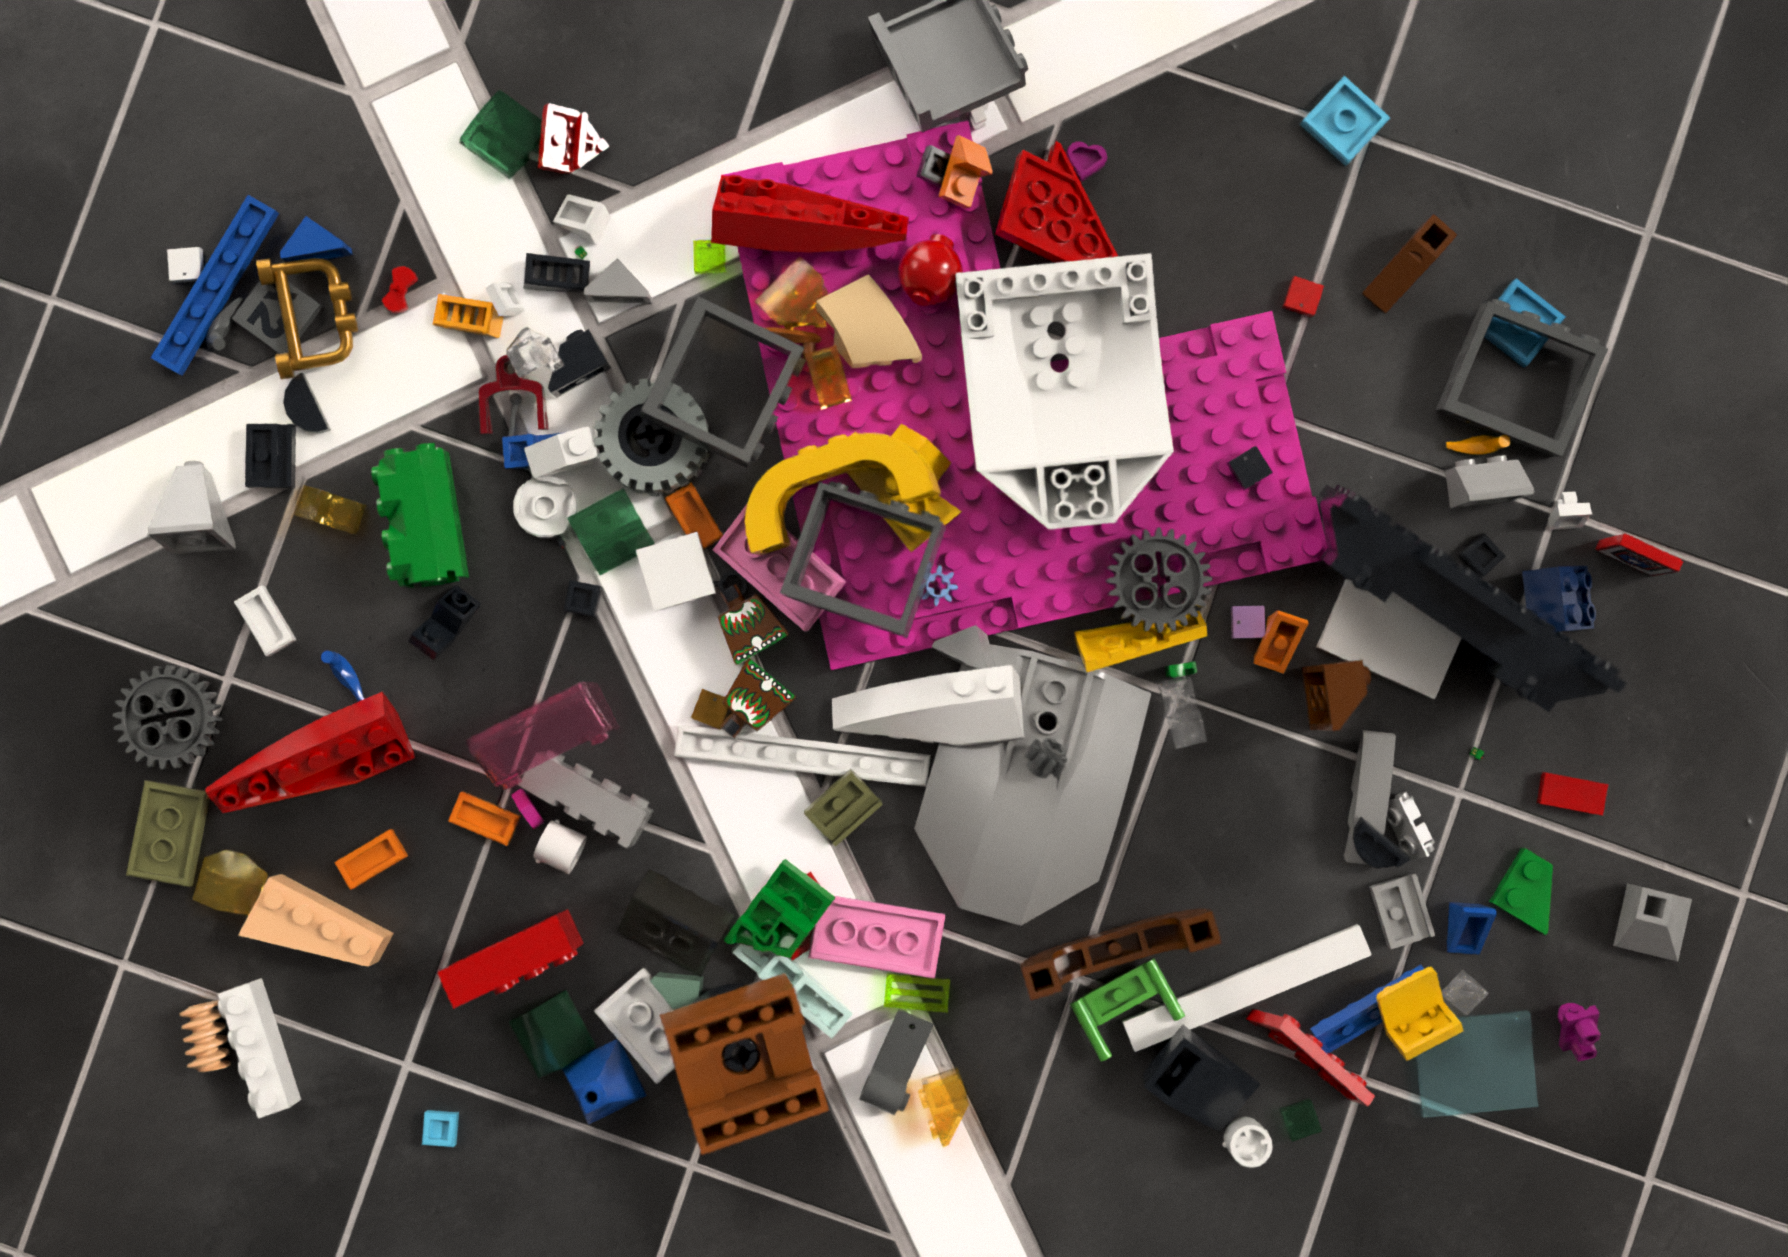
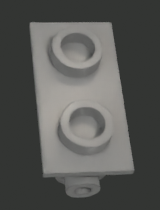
M1407 791L1395 795V799L1389 800L1386 820L1391 825L1399 841L1400 849L1410 857V860L1430 856L1429 853L1435 850L1432 845L1435 841L1432 839L1425 822H1420L1417 825L1414 824L1413 820L1419 818L1421 814L1413 800V796H1409Z

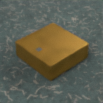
M702 688L691 719L721 730L720 726L725 721L729 711L722 704L725 697Z

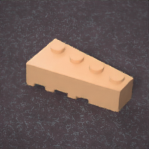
M280 874L269 877L239 936L369 967L379 962L394 933Z

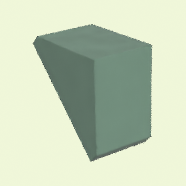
M659 972L650 982L670 1007L675 1010L692 1004L702 995L704 976Z

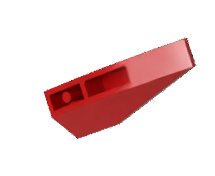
M721 175L712 208L711 243L784 252H831L869 248L906 240L909 217L793 185L778 183L770 179L755 180L743 178L739 175Z
M382 691L326 715L271 744L208 786L205 793L222 813L355 784L415 758V754L398 712Z

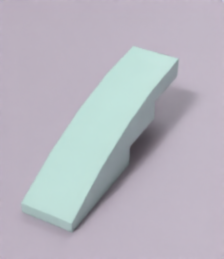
M737 943L732 949V953L757 972L758 977L762 980L785 973L795 988L802 1015L831 1039L853 1015L844 1004L796 961H792L791 958L775 955L771 951L753 950L752 946Z

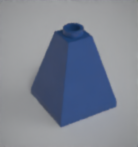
M618 1039L561 1066L588 1125L647 1096L624 1046Z

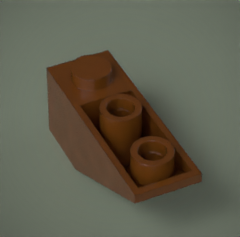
M1433 214L1418 228L1361 294L1386 314L1448 247L1457 234Z

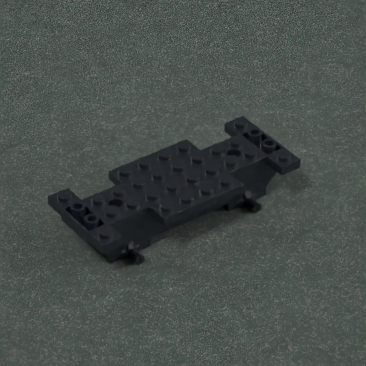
M1337 484L1335 488L1326 485L1319 494L1323 497L1320 507L1328 547L1320 559L1340 572L1343 578L1352 580L1356 588L1363 591L1367 590L1384 603L1394 592L1485 653L1486 656L1479 665L1499 679L1503 685L1510 686L1516 690L1520 698L1528 702H1534L1547 712H1550L1559 701L1604 694L1608 688L1620 694L1627 683L1617 677L1621 670L1597 655L1592 654L1583 648L1582 645L1558 630L1554 635L1553 633L1556 630L1554 626L1537 617L1536 613L1524 605L1510 599L1509 595L1494 585L1492 586L1482 580V577L1455 562L1454 558L1442 550L1419 539L1418 535L1398 523L1394 527L1389 524L1392 520L1390 516L1370 505L1369 501L1357 493Z

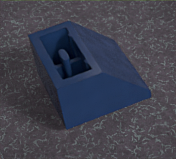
M1561 566L1522 571L1526 607L1536 613L1537 617L1556 628L1555 632L1557 630L1564 632L1594 628L1596 610L1591 603L1592 577L1588 572L1587 566Z

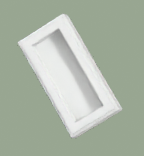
M261 585L234 601L265 656L270 657L296 641L295 636L265 586Z

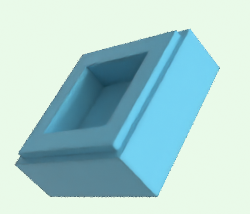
M425 1111L422 1145L455 1147L457 1144L459 1112Z

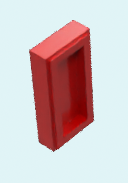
M1542 772L1537 803L1603 816L1609 784Z

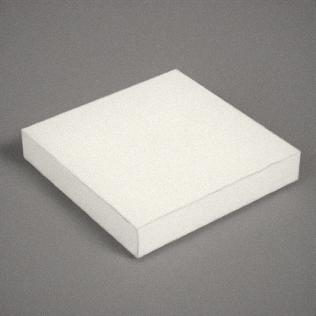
M698 532L636 550L655 612L716 594Z

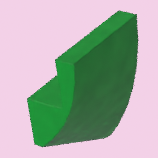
M784 859L765 886L755 896L744 914L736 921L723 941L728 944L740 943L752 946L753 950L771 951L775 955L791 958L836 897L787 859Z

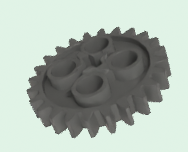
M1157 527L1153 537H1151L1148 530L1144 529L1142 531V540L1133 534L1130 536L1132 546L1124 542L1119 545L1124 553L1123 555L1118 553L1112 554L1111 557L1118 564L1107 567V570L1115 575L1106 579L1105 583L1114 585L1115 589L1107 593V595L1117 596L1118 601L1112 607L1114 609L1123 606L1125 610L1121 615L1122 619L1129 615L1133 616L1131 626L1135 627L1142 621L1144 622L1143 629L1146 632L1149 631L1152 624H1155L1157 633L1163 631L1164 624H1167L1170 631L1176 630V620L1182 626H1186L1188 621L1185 615L1197 618L1199 615L1194 607L1206 606V603L1200 599V596L1211 594L1210 590L1203 587V583L1212 581V578L1203 576V571L1211 566L1210 564H1200L1199 560L1204 557L1205 552L1198 554L1193 552L1197 542H1193L1188 546L1184 544L1186 534H1182L1178 539H1174V529H1170L1166 536H1163L1161 528ZM1156 552L1161 553L1160 577L1166 579V583L1160 585L1161 609L1156 607L1158 585L1151 581V578L1158 573L1155 558ZM1173 555L1180 558L1182 561L1180 572L1175 573L1169 570L1167 567L1169 556ZM1137 556H1144L1149 560L1150 569L1147 573H1141L1135 568L1134 562ZM1174 587L1182 592L1183 599L1179 605H1173L1168 600L1167 595L1170 588ZM1138 588H1145L1150 593V602L1145 606L1140 605L1135 600V592Z
M166 665L165 670L161 666H154L152 674L149 671L140 672L142 681L138 678L129 679L133 689H121L126 699L116 700L115 703L122 707V712L113 713V717L121 719L122 723L113 728L114 730H123L124 735L118 739V742L130 743L125 750L126 753L138 751L135 761L142 762L147 759V767H156L159 763L160 769H169L171 764L173 768H181L183 761L186 764L195 762L193 754L197 756H204L206 754L202 745H214L209 735L219 734L220 731L212 726L213 722L222 721V718L213 715V711L221 708V705L212 704L210 701L217 695L216 692H205L210 684L208 681L197 683L200 676L199 673L188 675V668L180 667L176 672V668L173 665ZM179 690L185 695L184 703L181 706L175 700ZM148 697L153 701V708L150 713L144 708L145 700ZM189 709L195 710L193 715L170 718L166 722H153L144 726L141 725V720L166 716L169 713H179ZM186 721L191 725V733L188 737H185L182 733V726ZM154 728L160 734V739L156 744L151 740V732Z

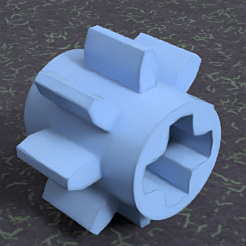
M939 565L937 572L934 574L930 573L925 586L926 593L922 596V600L930 596L934 598V605L936 607L939 604V599L943 597L946 601L951 602L952 599L948 594L949 590L958 589L957 585L950 584V579L954 573L942 574V568ZM935 578H941L942 584L947 585V589H942L939 595L934 594V589L929 587V583H934Z

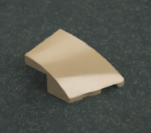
M869 274L816 301V310L835 330L833 347L852 368L868 367L872 364L879 366L891 365L893 360L912 359L913 363L922 360V353L904 320Z

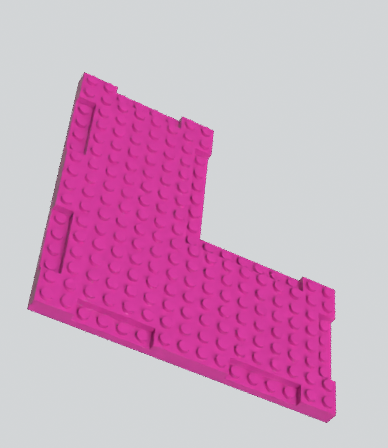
M964 121L936 127L925 132L906 134L904 139L783 165L782 161L723 174L724 176L739 175L743 178L755 180L770 179L778 183L793 185L909 217L906 240L875 247L831 252H784L737 246L754 323L763 328L777 327L812 332L822 338L820 343H816V359H805L806 362L799 377L793 375L788 384L792 391L784 406L778 404L774 415L778 416L776 425L784 460L799 455L798 450L812 445H816L819 448L827 445L828 439L838 435L849 437L855 431L858 434L878 433L892 436L902 423L927 438L952 463L937 482L941 493L939 495L962 512L945 525L946 530L930 572L931 574L936 573L940 565L942 574L954 573L950 579V584L957 585L958 589L949 590L948 594L952 601L948 602L943 597L939 599V604L936 607L934 605V598L930 596L925 600L921 598L907 638L824 610L819 618L831 670L930 649L934 641L975 625L988 636L1113 608L1112 606L1118 601L1117 596H1108L1107 593L1114 590L1115 587L1105 583L1106 579L1115 575L1107 570V567L1118 564L1111 556L1114 553L1124 554L1119 546L1122 542L1132 546L1130 541L1131 535L1134 534L1142 540V531L1144 529L1148 530L1151 537H1153L1157 527L1161 528L1163 536H1166L1170 529H1174V539H1178L1182 534H1186L1184 544L1188 546L1193 542H1197L1193 552L1195 554L1205 552L1204 557L1199 562L1200 564H1210L1211 566L1203 571V576L1211 577L1212 581L1203 583V587L1323 561L1320 558L1328 547L1316 496L1312 497L1285 382L1284 374L1287 372L1272 311L1215 323L1207 328L1159 338L1164 388L1174 451L1115 523L1048 529L977 471L957 292L949 300L941 304L919 306L912 302L911 298L904 292L898 276L899 264L904 253L915 243L929 240L933 234L944 235L953 241V249L961 260L963 272L1001 269L983 194L981 177L979 178L971 208L966 209L938 197L941 188L916 177L926 146L932 145L951 155L956 136L960 135L973 141L969 122ZM869 274L904 320L922 353V360L917 363H913L912 359L893 360L891 365L879 366L872 364L868 367L852 368L833 347L835 330L816 310V301ZM758 341L769 394H771L789 356ZM1068 358L1050 362L1051 368L1058 373L1064 372L1069 365ZM1257 446L1273 473L1243 491L1227 463ZM847 473L820 481L828 485L830 481L845 484L849 487L847 491L858 495L861 491ZM819 482L806 486L793 495L801 532ZM831 500L812 552L846 581L834 598L901 620L929 539L911 553L883 517ZM1160 552L1155 554L1158 573L1151 578L1152 583H1157L1158 585L1157 598L1160 597V585L1166 583V579L1161 578L1159 573ZM1144 556L1136 557L1134 565L1137 571L1147 573L1150 569L1149 560ZM1169 556L1167 567L1172 572L1178 573L1182 569V561L1177 556ZM935 578L934 583H929V587L934 589V594L939 595L942 589H947V585L942 584L941 578ZM1173 587L1168 591V595L1180 593L1181 591ZM1138 588L1135 592V600L1137 602L1151 599L1150 593L1145 588Z

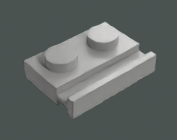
M1415 873L1369 886L1388 948L1394 949L1420 941L1426 937L1435 936Z

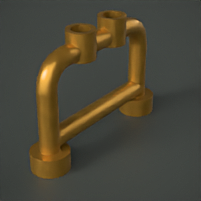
M270 258L256 260L262 286L275 284L289 350L288 353L275 355L280 379L294 378V371L335 365L343 362L352 351V333L358 332V325L355 313L348 314L346 301H352L349 283L341 282L337 268L323 258H310L272 264ZM321 271L328 278L340 346L333 352L303 356L287 275Z

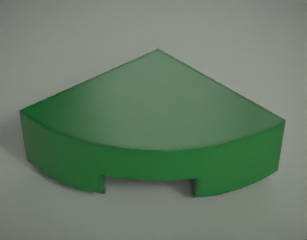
M1196 661L1164 666L1165 674L1168 678L1193 675L1198 672Z

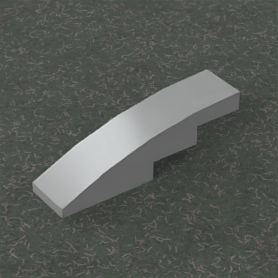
M1362 730L1351 784L1353 797L1347 821L1350 829L1344 853L1346 862L1366 864L1357 854L1352 839L1354 826L1361 816L1384 835L1394 763L1396 736L1393 733Z

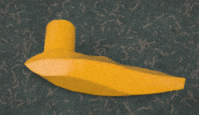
M1486 435L1473 436L1463 441L1446 442V447L1467 454H1489L1510 445V438L1507 435L1497 437Z

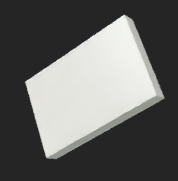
M643 967L596 1008L594 1012L657 1084L675 1069L659 1016L673 1009L650 982L653 977Z

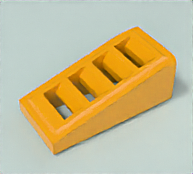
M438 294L432 325L499 338L504 316L498 315L492 302ZM450 304H454L451 321H447ZM465 306L463 323H460L462 309ZM479 309L476 325H473L475 311Z

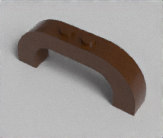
M1190 909L1147 918L1061 944L1028 958L1021 963L1020 967L1030 1000L1061 992L1063 991L1061 987L1063 984L1090 973L1161 952L1185 949L1191 953L1221 944L1222 942L1213 912L1209 909Z

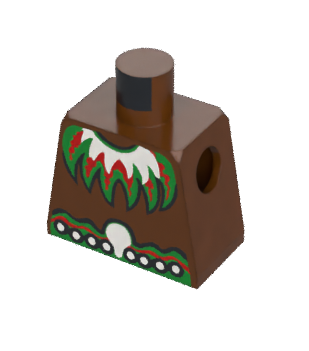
M736 584L719 593L729 610L719 615L718 620L736 665L789 635L788 630L758 594L745 600Z
M748 658L722 702L732 713L720 727L734 739L746 725L755 732H758L796 699V696Z

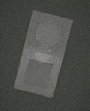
M528 327L519 332L506 350V354L520 378L541 366L552 372L564 366L551 339Z

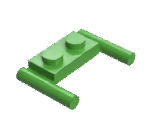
M1154 958L1135 966L1070 1003L1073 1012L1101 1062L1110 1058L1112 1054L1097 1026L1157 993L1161 996L1174 1021L1185 1017L1184 1011Z

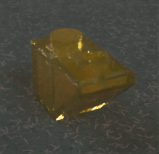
M958 1067L921 1079L923 1089L918 1090L923 1109L930 1108L933 1119L928 1121L933 1140L940 1139L942 1148L949 1146L969 1105Z

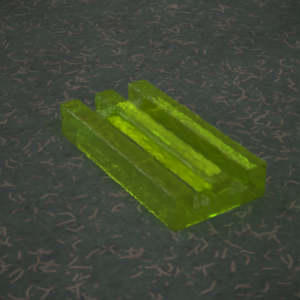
M887 973L884 1007L948 1013L950 979H934ZM892 982L943 986V992L892 987ZM891 995L942 999V1003L891 999Z

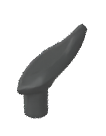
M241 297L225 307L212 322L206 336L208 349L212 347L216 350L224 349L226 343L223 338L228 334L234 323V320L231 318L245 301Z

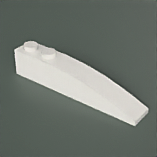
M1012 665L917 678L832 698L834 731L864 735H884L897 739H916L929 743H949L953 746L1024 739L1020 676Z

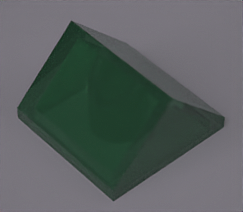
M566 990L508 1021L538 1078L562 1069L596 1047Z

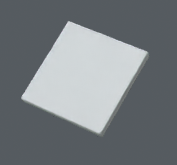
M1346 579L1316 648L1345 661L1363 660V664L1368 667L1369 672L1425 697L1435 699L1461 637L1394 592L1384 603L1367 590L1363 591L1356 588L1352 580Z

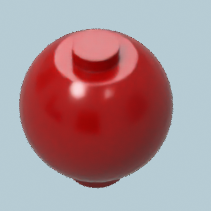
M933 234L929 240H923L912 245L901 258L898 269L901 287L911 298L912 302L919 306L941 304L949 300L957 292L956 273H963V268L958 254L953 249L954 243L950 238L941 234Z

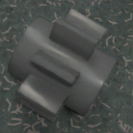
M1045 738L1041 743L1038 739H1035L1027 749L1028 752L1025 755V758L1029 760L1027 767L1037 777L1046 779L1051 773L1057 778L1065 768L1067 758L1063 756L1066 751L1058 741L1052 738Z

